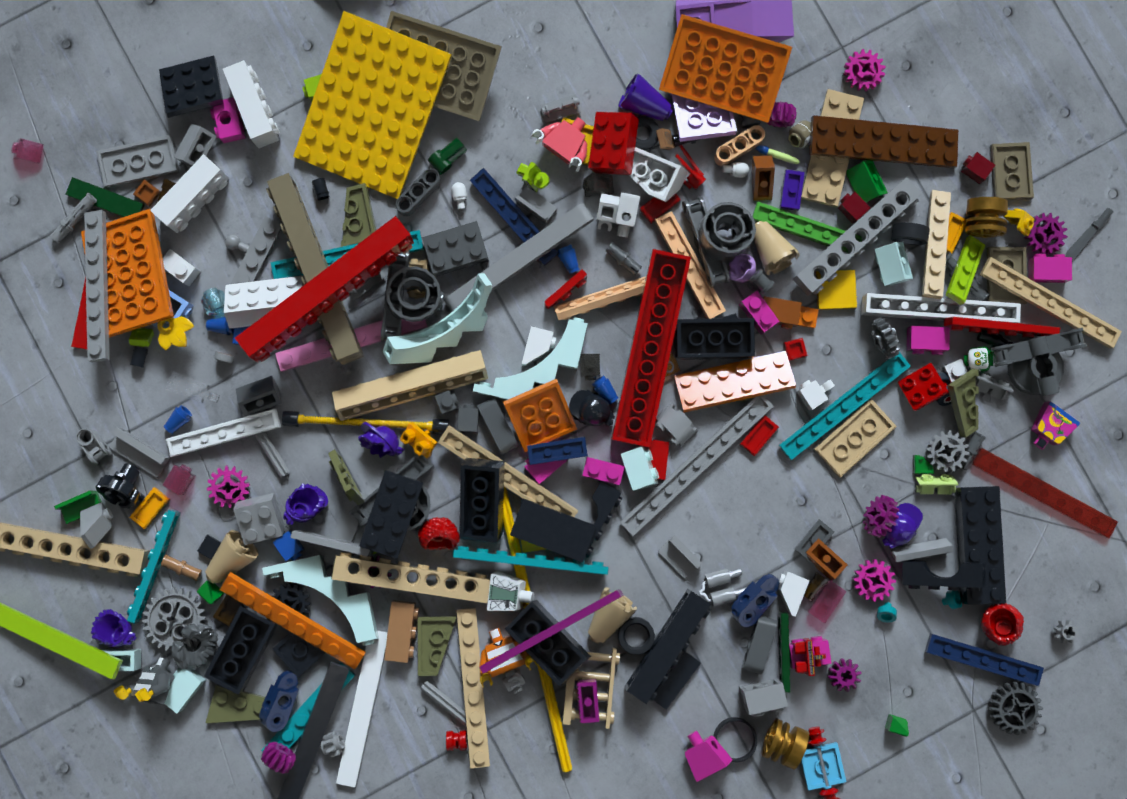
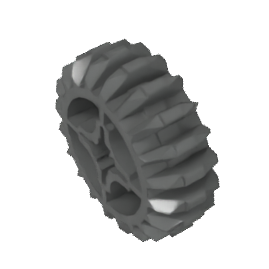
M1012 681L1011 685L1004 683V688L999 686V693L992 692L995 700L989 699L993 706L988 708L990 711H994L990 714V717L995 719L993 722L995 725H1000V730H1006L1008 734L1014 732L1015 735H1019L1020 731L1023 734H1027V728L1034 730L1032 724H1039L1036 718L1042 717L1038 711L1043 710V707L1037 705L1041 702V699L1036 698L1038 693L1032 691L1031 686L1025 687V684L1022 682L1017 684V682ZM1014 693H1022L1027 701H1019ZM1005 699H1007L1006 705L1002 707ZM1018 705L1017 711H1013L1014 706ZM1012 715L1017 723H1008L1004 716Z

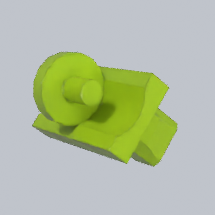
M530 162L529 166L521 163L516 172L518 176L522 177V181L536 193L538 189L547 187L550 181L548 175L542 172L533 162Z

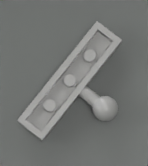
M265 216L250 246L242 243L236 235H229L226 238L225 245L228 249H239L246 253L231 284L254 282L281 231V223Z

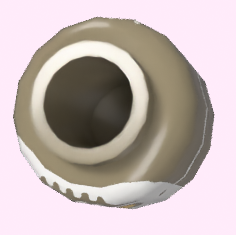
M802 120L789 130V142L791 145L800 149L810 145L811 123Z

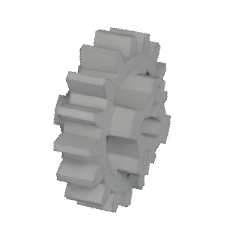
M950 430L948 435L941 431L940 437L934 435L935 441L929 440L932 447L927 448V451L931 452L927 457L929 459L933 458L932 465L938 464L937 470L944 467L945 472H948V468L955 472L956 466L963 468L961 465L962 461L967 463L968 460L964 457L970 455V452L965 451L969 445L963 444L966 439H959V433L953 436ZM948 439L957 441L959 445H952ZM941 441L942 446L939 450L935 451L936 445ZM945 447L956 449L951 452V456L943 454ZM962 452L959 460L955 462L956 454ZM937 458L946 459L948 464L941 463Z

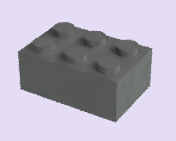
M477 221L422 237L432 273L435 277L489 261Z

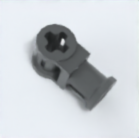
M759 269L747 281V286L752 291L756 290L764 294L775 282L773 280L770 281L763 274V270Z

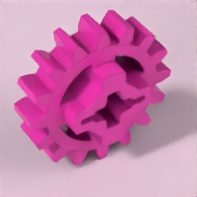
M862 49L859 54L855 51L853 57L849 56L847 59L848 63L844 65V68L847 70L844 71L843 75H848L845 81L852 82L851 88L856 85L857 91L864 87L866 92L869 86L874 89L876 84L879 85L881 83V78L885 76V73L881 72L886 68V66L881 65L883 58L878 60V53L874 54V56L871 55L872 50L865 53L864 49Z
M226 465L223 471L220 467L217 469L218 474L212 472L211 476L214 479H208L207 482L211 486H208L207 490L212 491L209 494V498L215 497V504L220 501L221 507L227 503L228 507L231 508L232 503L236 504L239 499H246L243 494H249V491L245 488L249 487L250 483L245 482L248 476L242 477V469L236 472V466L229 470L228 465ZM224 475V480L221 483L215 484L217 479ZM231 475L236 476L240 481H235ZM226 482H229L231 486H234L231 487L230 491H227V488L222 487L226 485ZM241 489L239 495L233 498V493ZM217 492L224 494L225 498L219 496Z
M873 559L872 564L869 560H865V566L859 564L860 571L854 570L857 577L852 578V580L857 581V584L853 587L860 589L857 594H864V599L866 600L871 596V601L876 602L877 597L882 601L883 595L889 597L888 590L895 589L891 586V583H896V580L891 579L895 575L894 572H889L891 566L887 565L884 567L885 562L880 561L878 563L877 559ZM875 567V569L873 568L872 572H865L869 568ZM883 573L886 576V581H884ZM867 577H875V579L878 580V582H880L881 584L873 583V581H871V579ZM862 579H864L866 584L865 588L863 587ZM883 588L880 592L873 593L876 589Z

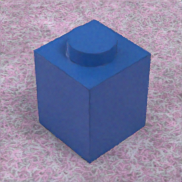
M287 531L283 536L273 541V544L285 561L297 560L302 556L301 552L305 550L299 540L291 538L292 531Z

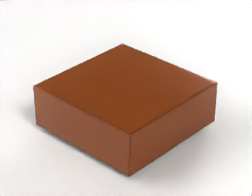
M144 179L133 195L150 207L161 191Z

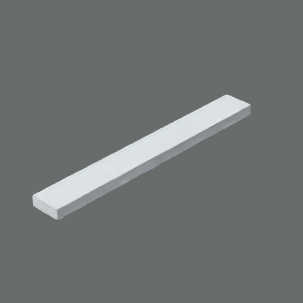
M377 630L379 639H375L374 644L366 645V653L363 658L336 784L356 787L385 656L388 633L385 631Z

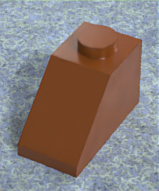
M772 155L753 156V201L772 200L775 166Z
M763 297L780 321L777 324L781 325V328L792 330L793 327L798 326L802 302Z
M819 538L805 552L815 567L830 581L835 580L848 566Z

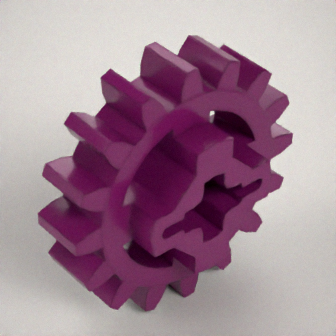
M1041 213L1039 217L1037 215L1034 216V226L1029 236L1024 237V239H1029L1030 241L1027 246L1033 245V252L1039 249V254H1043L1046 251L1047 255L1053 251L1060 250L1059 247L1065 244L1062 240L1068 237L1063 234V232L1067 231V228H1062L1065 222L1059 223V216L1052 218V213L1047 214V216L1045 213ZM1043 222L1041 227H1036L1038 223ZM1056 240L1054 244L1048 246L1051 241Z
M881 495V497H875V502L870 501L871 506L866 507L867 512L863 515L866 517L863 521V524L866 525L864 529L868 531V534L879 538L881 535L886 536L887 531L891 532L892 525L896 526L895 520L899 518L896 515L899 511V508H896L898 503L891 497Z

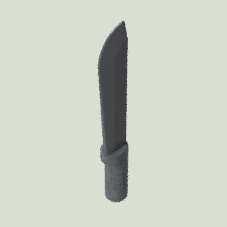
M1107 208L1098 220L1091 224L1069 248L1066 257H1072V262L1075 260L1096 232L1112 215V209Z

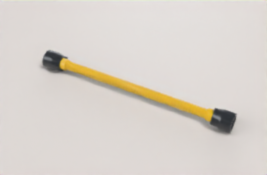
M283 411L282 426L299 427V424H304L305 422L311 424H343L348 426H361L363 422H367L373 427L407 428L408 424L411 423V421H379L376 419L357 418L340 421L337 417H308L300 415L297 411ZM433 419V421L424 423H413L420 429L432 431V434H443L449 426V419Z

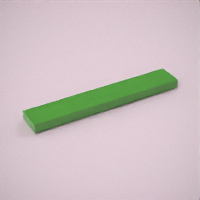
M761 202L756 203L752 215L755 222L766 221L775 229L826 246H830L845 232L844 230ZM855 234L856 240L862 242V237ZM842 246L841 250L848 253V249Z

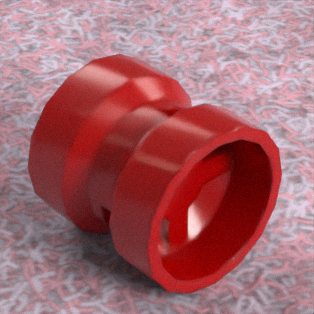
M466 730L459 731L458 733L446 731L447 751H453L454 749H459L460 751L467 750Z

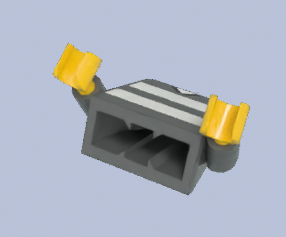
M159 657L155 667L146 666L137 683L129 685L128 689H125L123 685L113 690L114 694L121 700L126 699L130 694V696L137 698L140 702L164 705L174 678L173 674L167 672L170 661Z

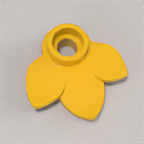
M182 316L158 322L157 328L160 332L158 342L164 350H168L172 344L177 347H186L187 338L185 332L194 327L193 323ZM166 322H169L168 328H164Z

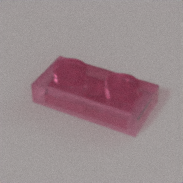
M829 580L808 613L821 622L826 623L847 591Z

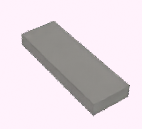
M947 538L895 547L893 549L890 548V554L896 562L953 552V545Z

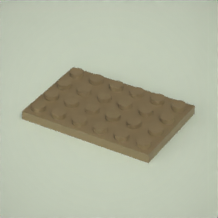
M391 11L386 28L452 54L433 107L480 121L502 46Z

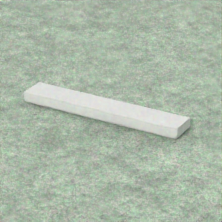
M272 409L167 438L166 442L170 457H176L281 428L277 409Z

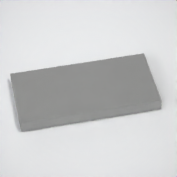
M171 135L96 151L105 189L143 181L144 179L148 180L180 173L178 161L174 158L176 151Z
M294 530L291 534L293 539L367 557L373 556L374 552L360 547V544L307 531Z

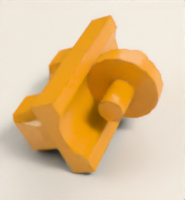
M413 422L408 424L400 437L401 442L411 445L416 454L419 456L423 455L425 458H429L432 455V450L438 443L431 437V432L428 430L424 432Z

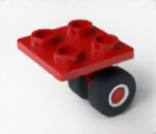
M932 363L898 381L914 411L923 408L935 400L941 406L952 404L947 386L950 384V378L946 373H937Z

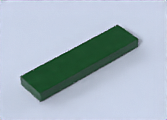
M72 177L65 195L80 201L89 193L97 200L93 206L122 217L141 212L144 208L143 203Z
M779 612V680L783 683L785 693H790L789 615L786 612Z

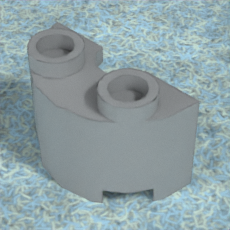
M672 403L656 418L658 428L662 432L667 430L671 435L669 439L676 446L678 444L682 446L698 431L692 425L690 419Z

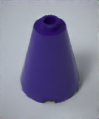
M638 73L629 82L626 92L622 95L618 104L622 109L660 121L667 120L673 111L670 109L671 104Z

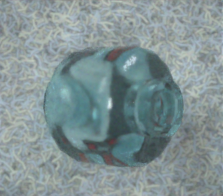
M217 288L206 290L201 298L206 314L216 318L224 316V291Z

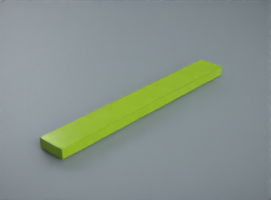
M0 602L1 627L110 679L116 678L123 660Z

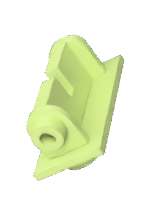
M923 474L915 476L919 484L916 485V493H920V495L934 494V488H937V494L951 495L956 492L955 485H958V483L951 475L932 476Z

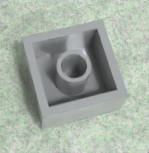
M274 493L236 502L233 510L244 545L283 536L285 527Z
M777 678L739 686L744 710L749 715H753V717L763 716L764 712L771 710L772 713L781 712L784 710V707H788L783 683Z

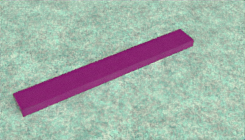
M621 589L610 593L481 665L482 673L490 671L624 596Z

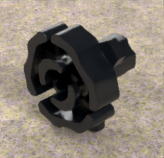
M129 463L124 464L120 472L116 471L114 476L104 475L96 485V491L105 500L113 505L119 502L121 508L130 509L132 506H135L138 500L143 501L145 498L133 485L140 474L139 469Z

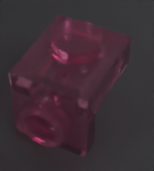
M20 138L17 142H13L11 153L14 154L13 159H22L39 164L44 144Z

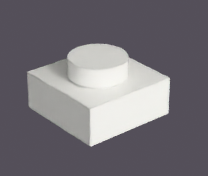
M962 359L943 366L944 372L950 378V383L968 372Z

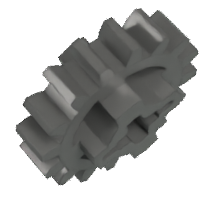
M881 317L872 321L871 328L873 331L871 335L876 348L885 353V356L889 359L897 356L900 349L897 346L899 345V340L894 327L892 328Z

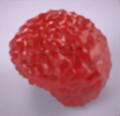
M445 517L429 519L418 531L419 543L424 549L438 550L439 548L441 550L447 548L453 550L460 541L457 527L450 519Z
M994 604V606L991 605L985 610L981 621V628L991 641L997 645L1006 646L1013 644V642L1021 637L1024 617L1011 604Z

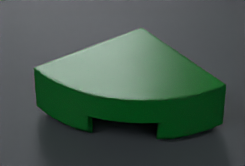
M913 455V474H934L932 465L924 457Z

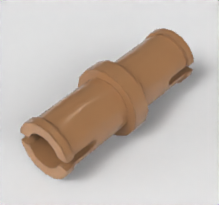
M167 554L161 562L162 567L175 571L179 576L182 574L195 581H198L202 573L201 569L188 565L184 560L179 561Z

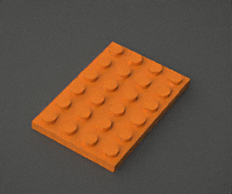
M681 14L659 90L769 123L793 47Z
M151 209L106 223L109 338L174 317L155 216L150 211ZM84 230V231H81V236H82L83 247H84V253H85V230Z

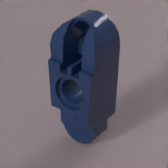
M773 574L763 575L757 583L752 581L738 596V599L732 605V614L741 626L750 627L755 624L778 595L775 592L779 589L780 584L778 578Z
M290 671L281 673L275 684H271L259 714L261 723L272 732L281 731L286 726L299 691L297 688V676Z

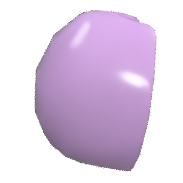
M741 253L735 256L732 262H729V275L733 281L744 283L755 274L756 262L749 254Z

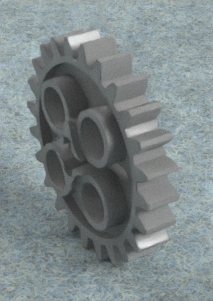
M174 587L171 593L169 589H164V595L158 592V599L155 597L151 598L153 604H146V607L150 610L143 612L148 617L142 620V622L148 624L143 630L150 631L146 637H154L151 642L152 644L158 641V648L165 645V651H168L175 641H181L185 647L186 644L189 647L193 646L192 640L195 642L199 641L197 638L187 639L178 632L180 626L204 624L202 620L207 619V616H202L206 609H200L203 601L196 602L198 595L191 597L192 591L184 594V588H180L177 592V588ZM166 602L171 605L169 613L164 610ZM184 607L190 609L189 617L183 614ZM175 616L178 622L174 623L172 617ZM161 622H164L167 626L165 632L160 630L159 625Z

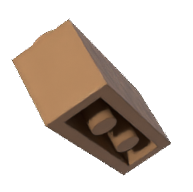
M391 601L384 660L408 663L410 658H413L415 647L411 645L412 639L416 638L417 627H414V619H418L419 608L416 607L415 602Z

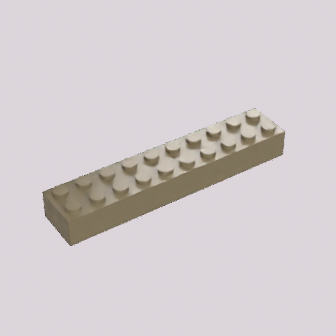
M286 173L267 181L269 188H266L270 199L276 204L273 208L277 217L283 221L280 224L284 235L286 234L287 238L290 239L287 241L290 251L297 257L294 261L298 270L304 275L301 279L305 285L329 266L297 185L290 174ZM339 300L333 304L334 308L328 313L323 312L318 316V322L325 328L322 332L325 340L332 346L329 350L333 359L345 365L364 357L343 301Z

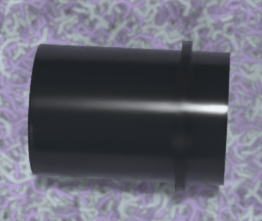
M318 178L312 181L315 197L318 201L330 197L325 178Z
M135 346L130 365L144 368L148 349Z

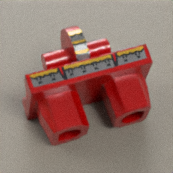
M802 638L803 641L793 643L794 654H804V661L795 662V672L815 676L814 659L815 666H821V659H825L826 654L820 653V646H814L813 654L812 640Z

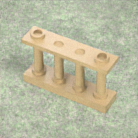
M612 648L611 654L587 652L591 656L588 660L611 662L610 674L585 672L578 669L566 681L562 721L564 725H570L571 720L579 718V710L572 708L573 700L578 699L577 688H574V682L578 681V679H596V681L609 682L608 693L597 692L598 701H607L606 713L599 712V720L605 721L606 729H610V724H614V712H611L615 665H619L620 653H617L616 648Z

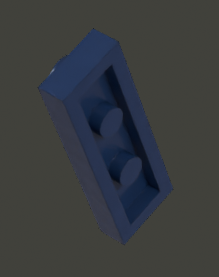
M585 437L527 446L530 465L588 456Z

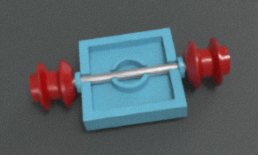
M819 726L811 727L808 729L810 736L808 744L814 747L807 748L801 760L807 789L809 791L823 787L824 789L819 792V795L824 796V799H840L835 796L838 789L831 787V785L846 782L838 743L822 745L827 740L821 735L825 730L820 729Z

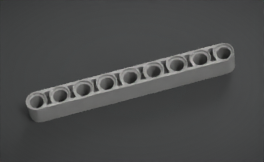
M581 203L480 274L485 273L492 284L493 291L590 224L594 218L584 203ZM476 277L444 299L451 312L471 292Z

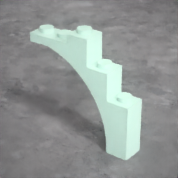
M485 273L477 274L474 286L468 296L453 312L439 322L418 332L387 337L383 353L389 364L432 362L437 347H457L462 337V332L483 331L488 319L484 308L492 291V284Z

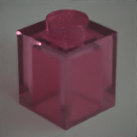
M184 464L181 466L174 465L163 486L178 495H184L196 475L191 473L192 469Z

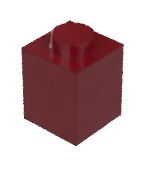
M976 152L973 156H967L962 163L964 168L961 172L978 184H981L986 180L995 164Z
M856 192L851 196L847 193L840 200L842 204L838 207L852 224L870 209L868 204Z

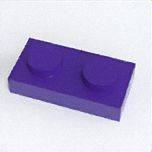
M785 170L780 208L797 211L800 209L805 172Z

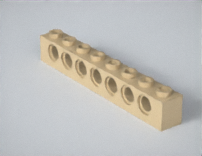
M0 522L1 552H5L8 549L13 550L12 554L16 555L29 553L32 558L43 559L45 556L50 557V561L62 563V560L70 561L69 565L73 566L87 564L89 565L88 568L100 570V567L108 568L107 572L119 574V571L127 572V576L138 577V574L140 575L143 569L147 567L149 550L101 541L94 548L90 549L81 537ZM11 534L14 536V542L12 544L9 542V536ZM29 538H32L33 540V546L31 548L28 546L27 543ZM49 541L52 543L51 551H48L46 548ZM67 545L72 549L70 555L65 552ZM86 549H89L91 552L88 559L84 556ZM105 552L110 556L108 562H105L103 559ZM124 556H127L129 559L127 566L122 563Z
M340 552V555H335L331 576L332 580L481 603L488 602L490 579L486 578L487 575L475 573V576L467 575L468 572L456 570V573H450L447 568L437 567V570H431L428 565L418 564V567H412L409 562L399 561L398 564H393L390 559L385 558L373 561L371 556L360 555L359 558H354L351 553ZM351 563L359 565V570L356 573L348 571V566ZM377 566L378 574L376 576H369V567ZM390 569H396L398 571V575L395 579H389L387 577V573ZM410 572L417 574V579L414 582L407 581V575ZM429 575H435L436 582L433 585H427L426 583ZM449 578H454L455 585L452 588H447L445 585L446 580ZM468 581H473L474 588L471 591L465 590V584Z

